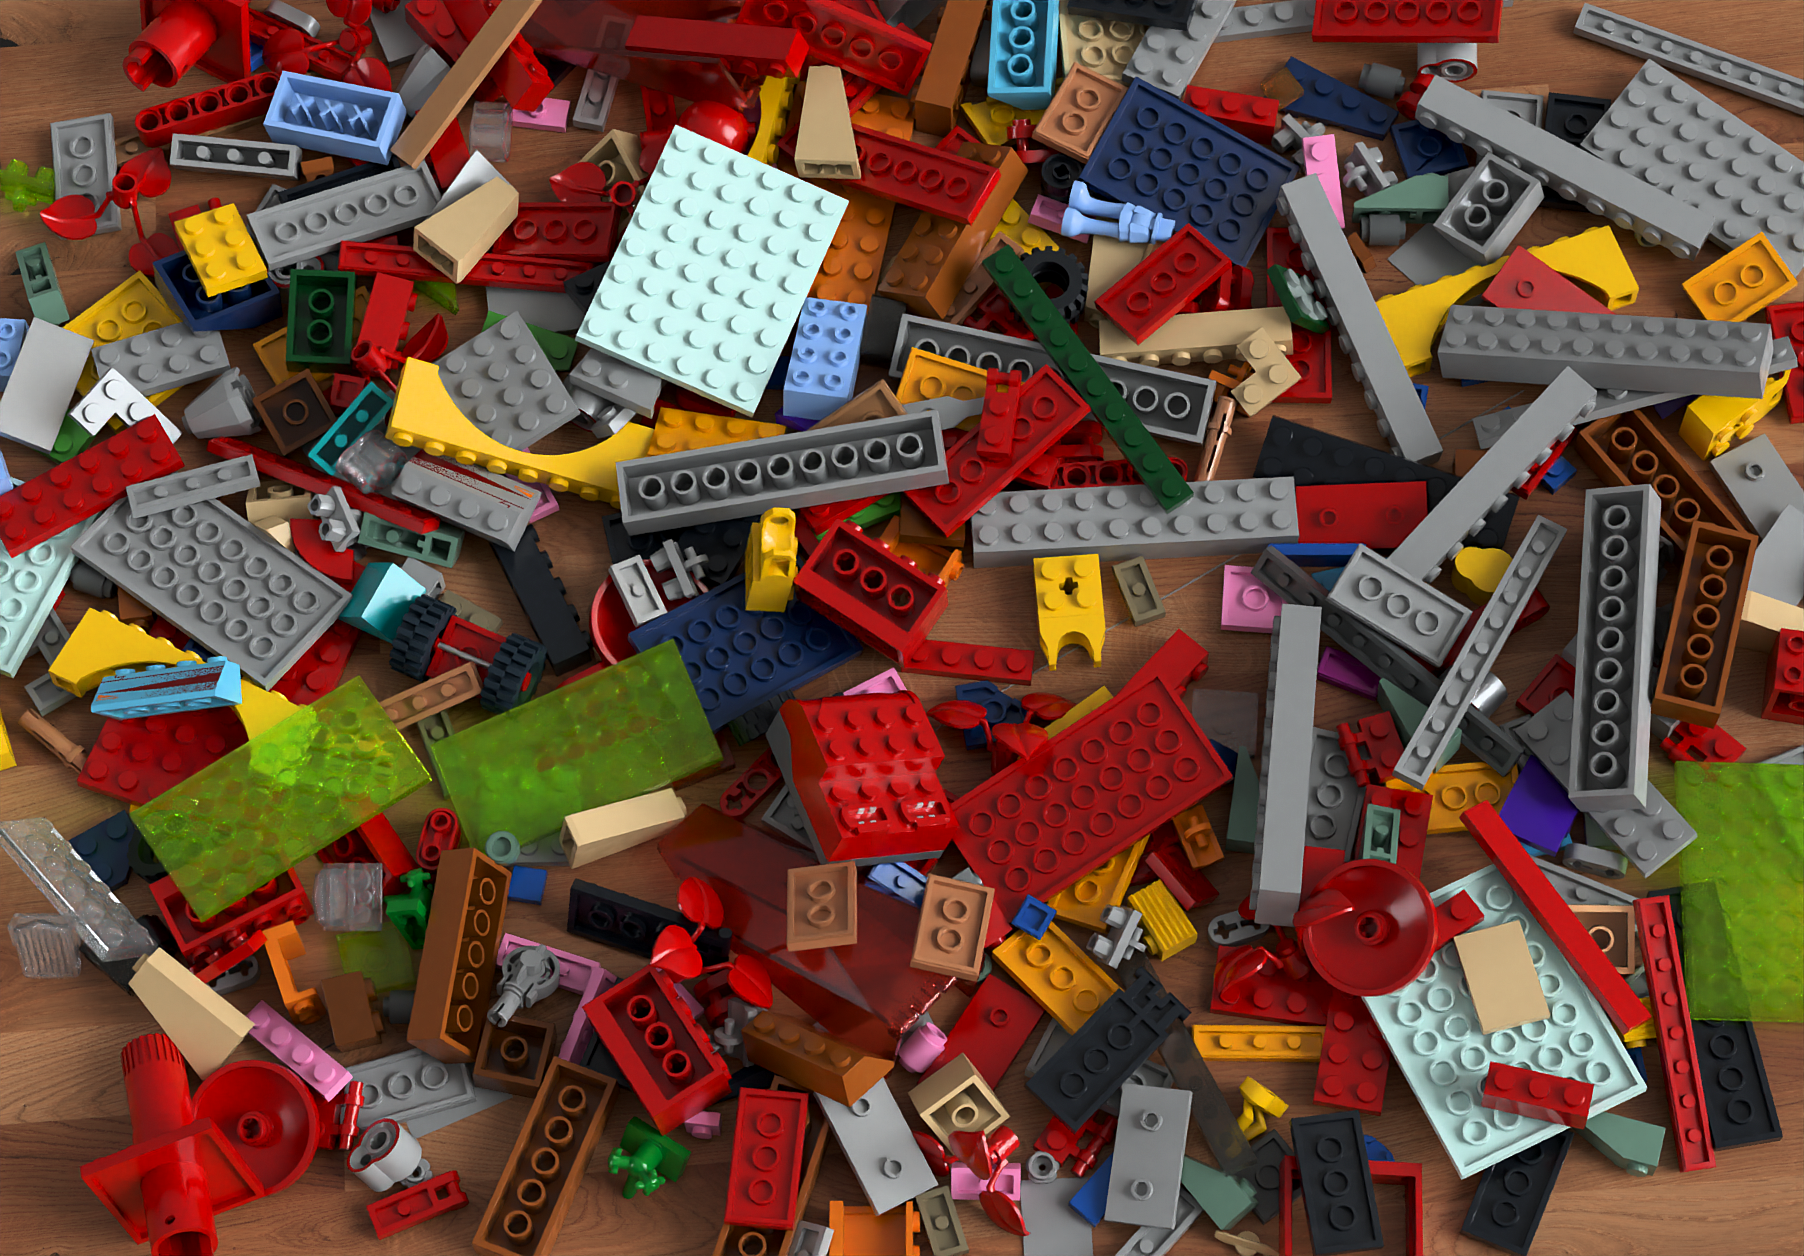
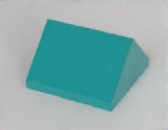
M393 562L368 563L351 592L353 598L338 616V619L392 644L393 639L398 634L396 632L397 628L403 622L404 614L409 612V606L415 603V599L418 596L421 597V594L426 593V588Z

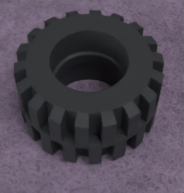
M1045 246L1044 251H1040L1039 247L1033 248L1031 255L1025 252L1021 255L1020 260L1037 283L1051 282L1063 289L1064 294L1050 300L1069 325L1070 322L1075 324L1079 320V315H1082L1084 312L1088 291V275L1084 273L1085 267L1082 262L1076 264L1077 257L1071 253L1067 256L1065 255L1066 250L1059 248L1058 251H1053L1052 246ZM1009 302L1008 308L1010 313L1014 312V319L1018 323L1023 321ZM1024 322V328L1030 330Z

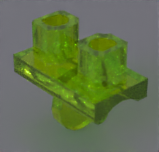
M15 159L10 161L5 170L0 169L1 191L6 193V200L13 201L14 211L23 212L27 205L35 207L37 201L49 204L55 202L53 169L43 166L38 167L35 177L27 176L29 171L27 164Z

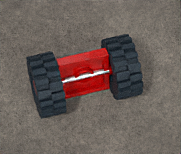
M421 594V597L418 596L415 599V603L409 606V612L404 614L401 626L397 628L396 632L398 634L393 639L392 646L394 647L390 651L389 656L391 657L389 661L391 669L420 682H426L429 677L435 678L474 661L484 685L481 694L475 696L481 699V707L511 721L519 719V715L522 716L525 712V707L529 706L532 695H535L538 683L541 682V674L546 666L544 662L548 655L546 653L547 647L517 633H512L507 638L457 617V610L454 606L425 594Z

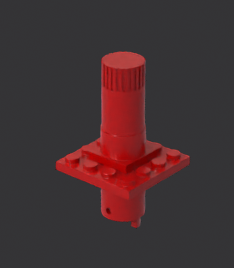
M140 0L142 32L130 44L129 55L123 60L122 66L125 75L134 86L143 92L151 83L165 88L173 87L192 66L226 83L250 77L248 5L252 0Z
M164 1033L141 1035L139 1038H134L131 1042H128L120 1053L133 1130V1145L79 1166L81 1178L137 1245L149 1241L152 1256H214V1252L218 1247L214 1216L265 1197L264 1186L211 1117L195 1120L184 1057L169 1036Z

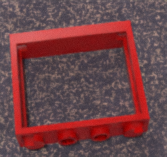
M1287 1155L1283 1157L1279 1164V1256H1292V1179H1299L1295 1156ZM1368 1160L1372 1184L1405 1185L1406 1256H1423L1422 1163Z

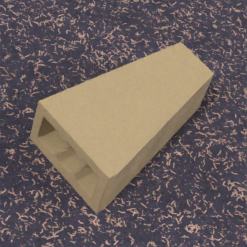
M829 65L809 66L794 157L799 177L861 179V170L840 67Z
M498 176L415 226L413 250L458 284L518 216L519 192Z
M1096 216V220L1119 223L1118 219ZM1094 235L1084 321L1099 329L1100 320H1109L1096 309L1094 301L1147 258L1154 245L1149 244V242H1119L1118 238Z
M1747 590L1735 646L1770 653L1781 628L1804 631L1803 608Z
M669 788L564 817L559 842L571 869L681 829L685 815H687L686 807L680 796L676 797L673 789Z
M160 947L151 956L144 953L132 968L137 973L128 984L203 1081L224 1065L255 1025Z

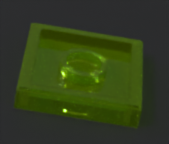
M392 921L335 935L344 974L361 970L367 978L371 977L372 981H374L377 994L417 984L407 941Z

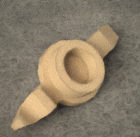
M1219 1230L1215 1232V1238L1224 1243L1234 1245L1236 1251L1242 1256H1254L1257 1252L1264 1256H1279L1278 1250L1260 1243L1258 1236L1253 1232L1244 1231L1238 1236Z

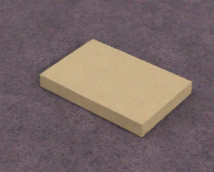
M1519 920L1453 937L1452 941L1483 1035L1550 1017V1012Z

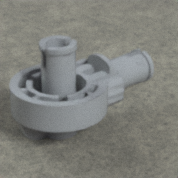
M545 945L523 946L513 950L505 957L502 964V979L496 988L497 993L501 997L487 1013V1018L492 1024L496 1025L497 1021L501 1018L498 1027L506 1026L517 1008H523L525 1002L526 1007L530 1008L535 1002L550 996L557 989L560 982V964L557 957L547 950ZM550 968L552 969V971H553V973H554L551 978H550Z

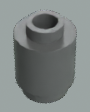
M1374 62L1372 65L1365 63L1358 87L1365 89V93L1394 100L1395 95H1402L1406 78L1401 76L1402 70Z
M1368 214V217L1360 218V239L1363 242H1368V246H1398L1399 240L1405 239L1406 223L1405 220H1400L1399 214Z
M82 560L73 566L70 581L73 582L75 590L101 599L106 597L112 599L116 596L118 586Z
M391 990L390 997H384L383 1015L384 1017H389L390 1024L410 1023L414 1002L413 996L416 990Z

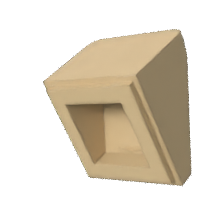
M272 515L254 523L256 528L292 553L295 552L289 522Z

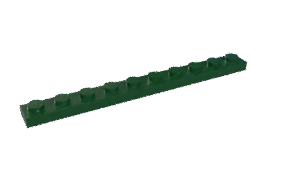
M1010 245L1004 246L983 260L982 266L1076 393L1090 406L1093 416L1165 513H1170L1193 498L1194 492Z

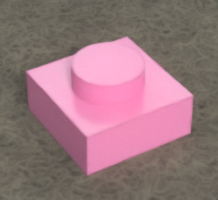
M701 1111L685 1121L686 1132L692 1133L693 1137L710 1139L712 1135L720 1136L722 1128L721 1113Z

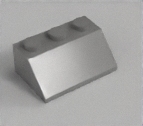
M1487 152L1433 224V227L1465 257L1482 267L1492 264L1500 258L1544 199L1540 181L1492 153Z

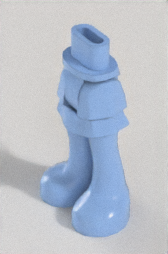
M1075 180L1070 193L1069 207L1066 208L1063 216L1061 236L1073 237L1079 234L1105 235L1118 238L1119 242H1149V244L1155 245L1156 241L1165 243L1172 237L1175 220L1162 218L1163 214L1159 212L1156 217V213L1129 202L1124 204L1097 200L1089 195L1085 183ZM1082 214L1118 219L1119 223L1085 217Z

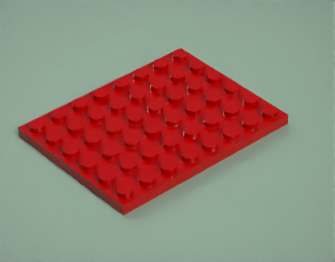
M159 615L149 633V636L156 639L157 637H163L169 640L175 648L181 651L190 639L189 636ZM337 619L268 692L271 690L277 691L284 695L289 702L297 706L299 704L309 706L316 712L320 723L363 630ZM229 706L125 720L108 717L77 778V783L80 787L155 813L175 811L198 828L212 833L216 832L221 836L238 841L270 824L272 825L291 785L290 780L292 776L281 793L251 779L247 767L251 761L248 735L234 711Z

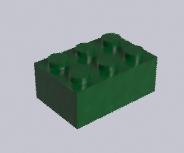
M290 269L286 343L287 371L302 372L308 368L312 373L352 374L351 352L353 350L356 295L355 272Z

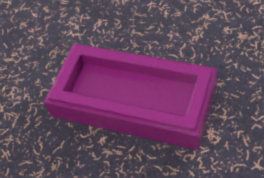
M1326 646L1317 666L1316 679L1369 700H1376L1379 681L1382 678L1356 657Z

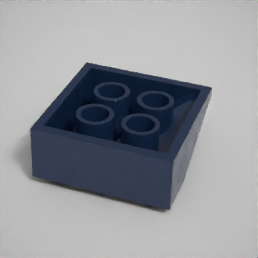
M185 250L152 262L157 289L169 308L193 332L256 328L283 317L280 291L269 274L268 278L207 297Z

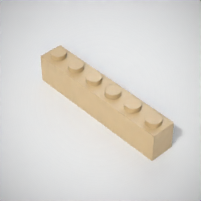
M1283 306L1178 314L1170 318L1141 344L1136 345L1110 320H1100V356L1150 367H1156L1160 364L1184 366L1190 362L1200 361L1218 363L1226 359L1246 361L1237 346L1261 327L1264 328L1285 356L1293 355L1292 323Z

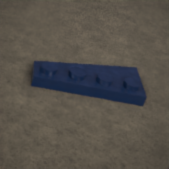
M1292 56L1264 96V98L1279 100L1278 110L1286 112L1285 115L1290 114L1294 118L1302 116L1314 119L1316 123L1320 122L1324 126L1333 124L1344 127V131L1380 141L1385 139L1391 125H1394L1399 116V111Z

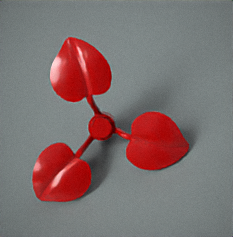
M326 0L330 12L336 17H344L343 23L349 26L342 30L339 39L304 48V37L299 31L283 29L270 36L263 47L262 58L264 64L281 77L282 71L305 75L310 65L306 53L341 45L347 52L356 51L351 61L353 70L345 74L343 78L344 83L392 92L391 77L384 63L374 57L360 59L361 55L366 53L365 48L370 46L373 39L371 30L366 25H363L371 15L372 0Z
M670 135L653 140L642 150L639 165L649 175L641 180H635L632 184L627 181H619L608 191H603L606 186L604 172L593 163L579 162L550 177V185L561 202H602L601 196H611L612 201L616 205L627 209L631 216H633L635 212L634 206L640 198L638 188L649 182ZM625 227V228L622 230V232L620 233V236H619V239H618V246H619V243H620V241H621V239H622V237H623V235H624V233H625L627 227Z
M161 147L135 156L120 168L119 173L112 180V191L106 192V198L97 212H95V206L90 199L77 194L61 197L49 207L40 211L41 220L53 233L69 240H83L95 234L97 230L95 219L102 216L110 201H113L122 209L131 208L141 242L134 244L130 248L129 263L136 272L140 270L147 277H155L152 262L180 252L175 241L163 233L152 234L146 239L137 209L138 192L144 197L153 198L164 194L171 185V171Z
M438 313L422 327L406 344L402 351V356L389 352L382 346L377 348L369 340L359 342L351 352V358L357 364L356 368L359 371L353 370L352 374L345 375L365 378L369 380V383L370 376H380L396 395V385L384 373L388 367L386 357L405 364L408 357L428 363L433 362L444 352L448 344L449 336L443 317ZM332 386L322 392L328 404ZM329 404L333 413L337 415H342L347 409ZM391 407L390 410L386 413V416H385V424H386L387 427H388V423H389V419H390L392 407Z
M1031 693L1024 696L1021 700L1022 708L1029 710L1025 715L1023 723L996 724L992 727V731H990L988 721L984 718L987 715V709L971 701H946L931 708L926 715L944 725L958 729H969L981 725L987 741V751L992 752L991 772L997 774L1017 761L1018 755L1028 761L1033 753L1048 740V732L1045 729L1029 723L1032 717L1037 715L1044 720L1060 719L1077 704L1052 693Z
M689 876L679 885L676 899L682 914L688 920L698 923V927L691 937L680 926L669 925L664 928L653 946L650 967L665 970L674 984H679L685 979L698 978L705 973L728 969L730 971L727 974V982L739 997L755 1006L764 1009L771 1008L773 1004L771 980L765 967L754 957L741 954L735 958L734 964L728 961L702 967L701 955L697 951V946L693 943L704 931L705 925L712 929H717L721 926L724 918V909L719 896L707 883L697 877Z
M1327 888L1309 896L1300 904V911L1293 915L1292 923L1296 928L1298 941L1287 938L1281 926L1273 925L1281 939V942L1276 946V956L1262 946L1253 949L1251 945H1243L1230 951L1220 959L1215 968L1214 982L1218 992L1222 995L1232 985L1257 972L1264 966L1267 958L1274 963L1277 969L1283 968L1289 979H1298L1305 976L1311 970L1312 964L1304 947L1302 928L1313 926L1335 916L1355 910L1354 906L1335 888ZM1250 895L1241 902L1238 908V912L1244 920L1255 919V910L1249 909Z
M1001 1125L987 1138H985L984 1131H953L948 1136L949 1144L955 1154L953 1156L945 1155L941 1144L931 1136L911 1130L934 1175L946 1177L950 1173L948 1164L958 1160L965 1163L978 1178L982 1180L990 1179L986 1186L987 1191H982L979 1194V1199L985 1213L992 1222L1014 1235L1028 1236L1030 1234L1025 1228L1023 1217L1016 1204L1007 1195L995 1190V1183L1002 1169L1008 1165L1006 1158L1020 1145L1017 1136L1011 1129ZM996 1164L997 1167L992 1174V1166Z

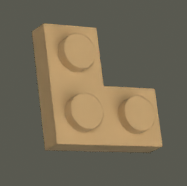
M1263 327L1237 346L1238 350L1255 370V373L1234 388L1231 393L1251 418L1302 379V377Z

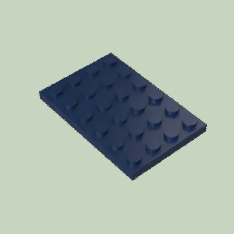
M1136 76L1077 181L1085 183L1087 188L1114 203L1126 204L1129 202L1156 213V217L1159 212L1163 214L1162 218L1175 220L1173 235L1189 223L1231 259L1232 267L1235 265L1246 267L1277 210L1276 198H1278L1281 185L1292 182L1300 167Z
M797 554L796 566L798 567L799 573L801 568L804 566V562ZM745 572L628 633L627 637L628 642L697 744L727 728L728 722L790 688L793 692L862 655L863 647L854 635L796 599L795 590L793 600L787 601L785 612L745 610Z

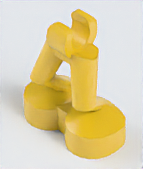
M1249 1076L1239 1086L1240 1093L1244 1098L1243 1113L1231 1125L1227 1126L1222 1133L1218 1134L1213 1141L1214 1147L1222 1150L1225 1144L1231 1141L1230 1148L1225 1152V1156L1229 1159H1235L1239 1156L1245 1143L1267 1130L1263 1112L1280 1118L1289 1107L1275 1093ZM1253 1107H1254V1112H1255V1117H1256V1122H1255V1123H1253V1122H1254Z

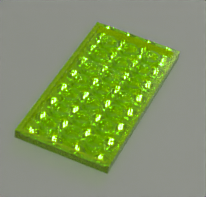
M674 639L430 745L470 848L474 847L485 855L486 841L490 835L497 831H508L513 834L519 841L521 849L560 832L564 817L642 796L724 760Z
M358 675L131 812L129 816L202 923L425 786L432 779L429 772Z
M1676 761L1674 765L1676 811L1697 832V838L1679 852L1686 994L1690 1019L1804 1023V765Z

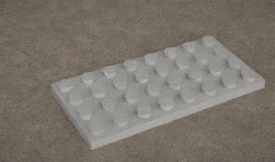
M1648 59L1583 140L1579 148L1715 217L1716 220L1707 239L1728 253L1762 231L1796 279L1804 268V162L1651 59Z
M518 311L513 312L432 363L439 366L438 375L451 400L464 417L491 439L515 450L522 451L581 414ZM392 390L385 393L391 399H395V393ZM385 414L372 429L381 432L380 445L372 457L357 468H349L343 472L336 471L333 476L397 500L391 494L404 465L421 448L399 446L393 440L385 438L387 431ZM376 433L368 434L340 466V469H345L350 465H358L365 461L375 450L379 441L378 435ZM323 434L301 447L314 469L329 474L308 456V453L325 435ZM358 543L359 547L363 550V545Z
M175 471V472H173V473H171V474H169V475H173V474H176V473H179V472ZM128 496L115 501L70 546L73 554L212 654L227 657L228 661L239 664L240 674L251 679L258 687L267 692L339 618L338 616L353 598L351 593L215 498L134 519Z

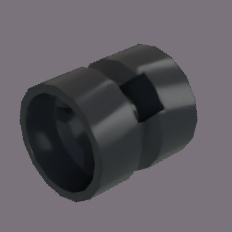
M1063 153L1054 154L1047 158L1042 165L1041 195L1069 205L1073 182L1077 181L1082 173L1080 162Z

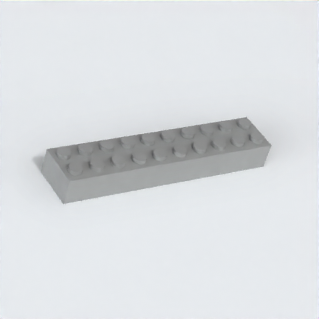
M1451 305L1437 353L1443 378L1550 385L1569 366L1593 388L1763 399L1774 348L1771 324Z
M902 313L888 375L892 380L901 381L911 347L985 370H988V368H999V372L1008 373L1011 370H1021V381L1026 382L1047 364L1073 389L1039 342ZM1091 354L1151 436L1203 447L1217 386L1216 380ZM1091 411L1080 420L1098 422Z
M937 409L615 462L622 522L629 536L760 515L773 507L797 509L950 483L941 422Z
M1294 476L1186 482L1194 492V497L1168 514L1165 513L1145 484L999 492L970 517L973 567L1033 565V558L1098 554L1099 562L1131 560L1143 556L1144 559L1263 553L1270 543H1298L1299 529Z
M1650 484L1586 489L1568 798L1580 812L1646 808L1661 499Z
M1282 603L1281 615L1274 616L1270 642L1271 655L1267 679L1268 689L1265 703L1266 717L1263 728L1264 741L1261 754L1262 766L1258 790L1259 802L1256 815L1257 828L1254 840L1255 853L1251 877L1252 889L1249 909L1255 910L1254 923L1294 927L1292 923L1293 915L1298 912L1302 883L1322 607Z

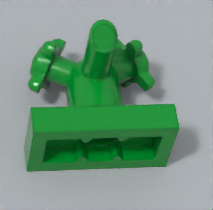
M422 868L410 870L407 874L400 876V882H407L408 887H411L412 891L410 893L384 896L382 900L387 906L386 914L413 950L424 948L425 931L428 926L431 899L435 888L433 884H428L425 887L423 880L431 879V875L429 872L424 873Z
M634 1116L626 1126L619 1145L621 1148L614 1147L608 1157V1172L617 1174L619 1168L627 1170L629 1173L622 1190L624 1198H633L637 1189H643V1194L649 1196L651 1192L657 1190L666 1181L664 1176L657 1177L656 1170L676 1182L684 1173L691 1151L668 1136H662L657 1129ZM622 1148L627 1152L631 1153V1155H621Z

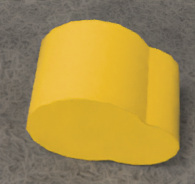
M1466 547L1455 558L1451 575L1452 583L1456 589L1466 593L1471 601L1479 606H1483L1491 599L1513 559L1509 554L1500 549Z

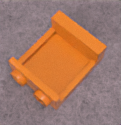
M896 515L893 516L879 538L888 544L891 548L889 551L899 558L901 555H905L912 559L918 565L917 569L928 575L931 572L940 577L945 582V587L948 586L951 580L956 581L963 571L962 551L958 549L951 553L938 545L899 542V517Z
M293 920L262 931L268 939L264 944L284 1004L294 1024L309 1025L318 1021L320 1016L326 1014V1010L316 988L313 987L298 993L288 960L307 954Z
M830 1201L829 1228L833 1229L834 1233L829 1245V1256H920V1245H913V1232H920V1211H913V1201H906L905 1206H897L877 1217L871 1206H844L843 1201Z

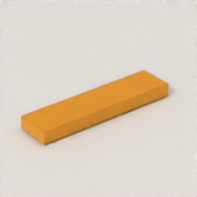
M1192 1025L1191 1058L1192 1061L1320 1062L1326 1026Z

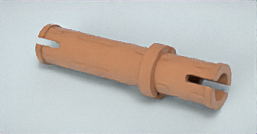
M1227 396L1218 397L1212 422L1207 424L1206 430L1209 432L1193 482L1214 480L1226 438L1230 437L1232 433L1230 426L1236 406L1238 405L1237 400Z
M30 708L29 711L27 710L19 719L18 725L56 754L64 762L63 765L67 769H73L80 774L89 756L85 753L86 749L81 745L77 746L72 743L59 730L43 719L33 708Z

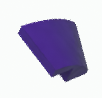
M1531 754L1510 791L1499 816L1519 842L1555 857L1564 837L1567 838L1580 810L1568 798L1569 794L1540 761Z

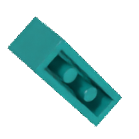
M370 381L308 453V456L333 476L337 471L336 463L341 454L377 425L393 406L394 400ZM363 437L355 445V447L350 448L343 454L338 464L339 468L353 453V451L359 446V444L365 439V437Z

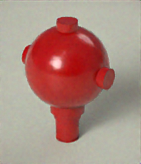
M721 98L698 100L684 110L677 123L668 124L662 130L640 132L642 150L653 140L671 135L675 125H678L744 155L747 152L750 141L755 140L757 136L756 122H748L743 112L736 105Z

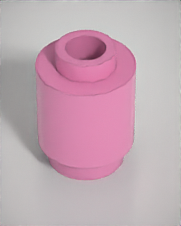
M927 1022L924 1026H919L898 1049V1054L900 1055L899 1062L911 1073H915V1071L924 1073L945 1049L944 1044L948 1039L938 1027Z

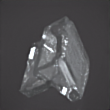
M324 863V868L316 871L312 901L315 921L318 925L323 926V931H382L383 863Z
M15 913L7 928L12 946H16L23 976L31 979L50 980L77 978L81 972L79 945L91 926L90 913Z

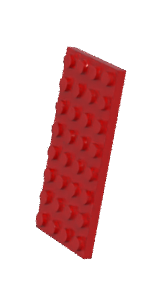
M1158 668L1047 740L1044 745L1033 753L1028 761L1021 757L951 803L950 806L959 824V828L952 837V840L973 872L980 877L983 886L995 888L993 899L1009 924L1012 925V920L1028 894L1042 903L1047 902L1232 781L1234 777L1161 669Z

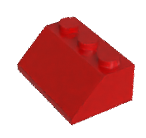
M370 793L341 798L308 838L359 917L384 904L382 901L384 896L398 895L403 892L408 885L407 882H400V876L407 874L410 870L419 868Z

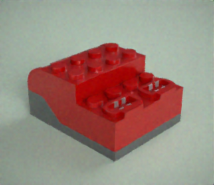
M901 690L896 693L844 695L842 692H838L830 697H822L820 699H789L782 704L765 735L821 865L855 861L856 866L940 858L958 830L959 824L935 773L945 757L925 710L914 692Z

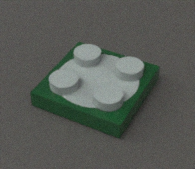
M1277 264L1267 269V274L1291 323L1321 335L1331 329L1326 320L1328 313L1324 306L1316 300L1313 294L1315 287L1306 275H1300L1292 269H1287Z

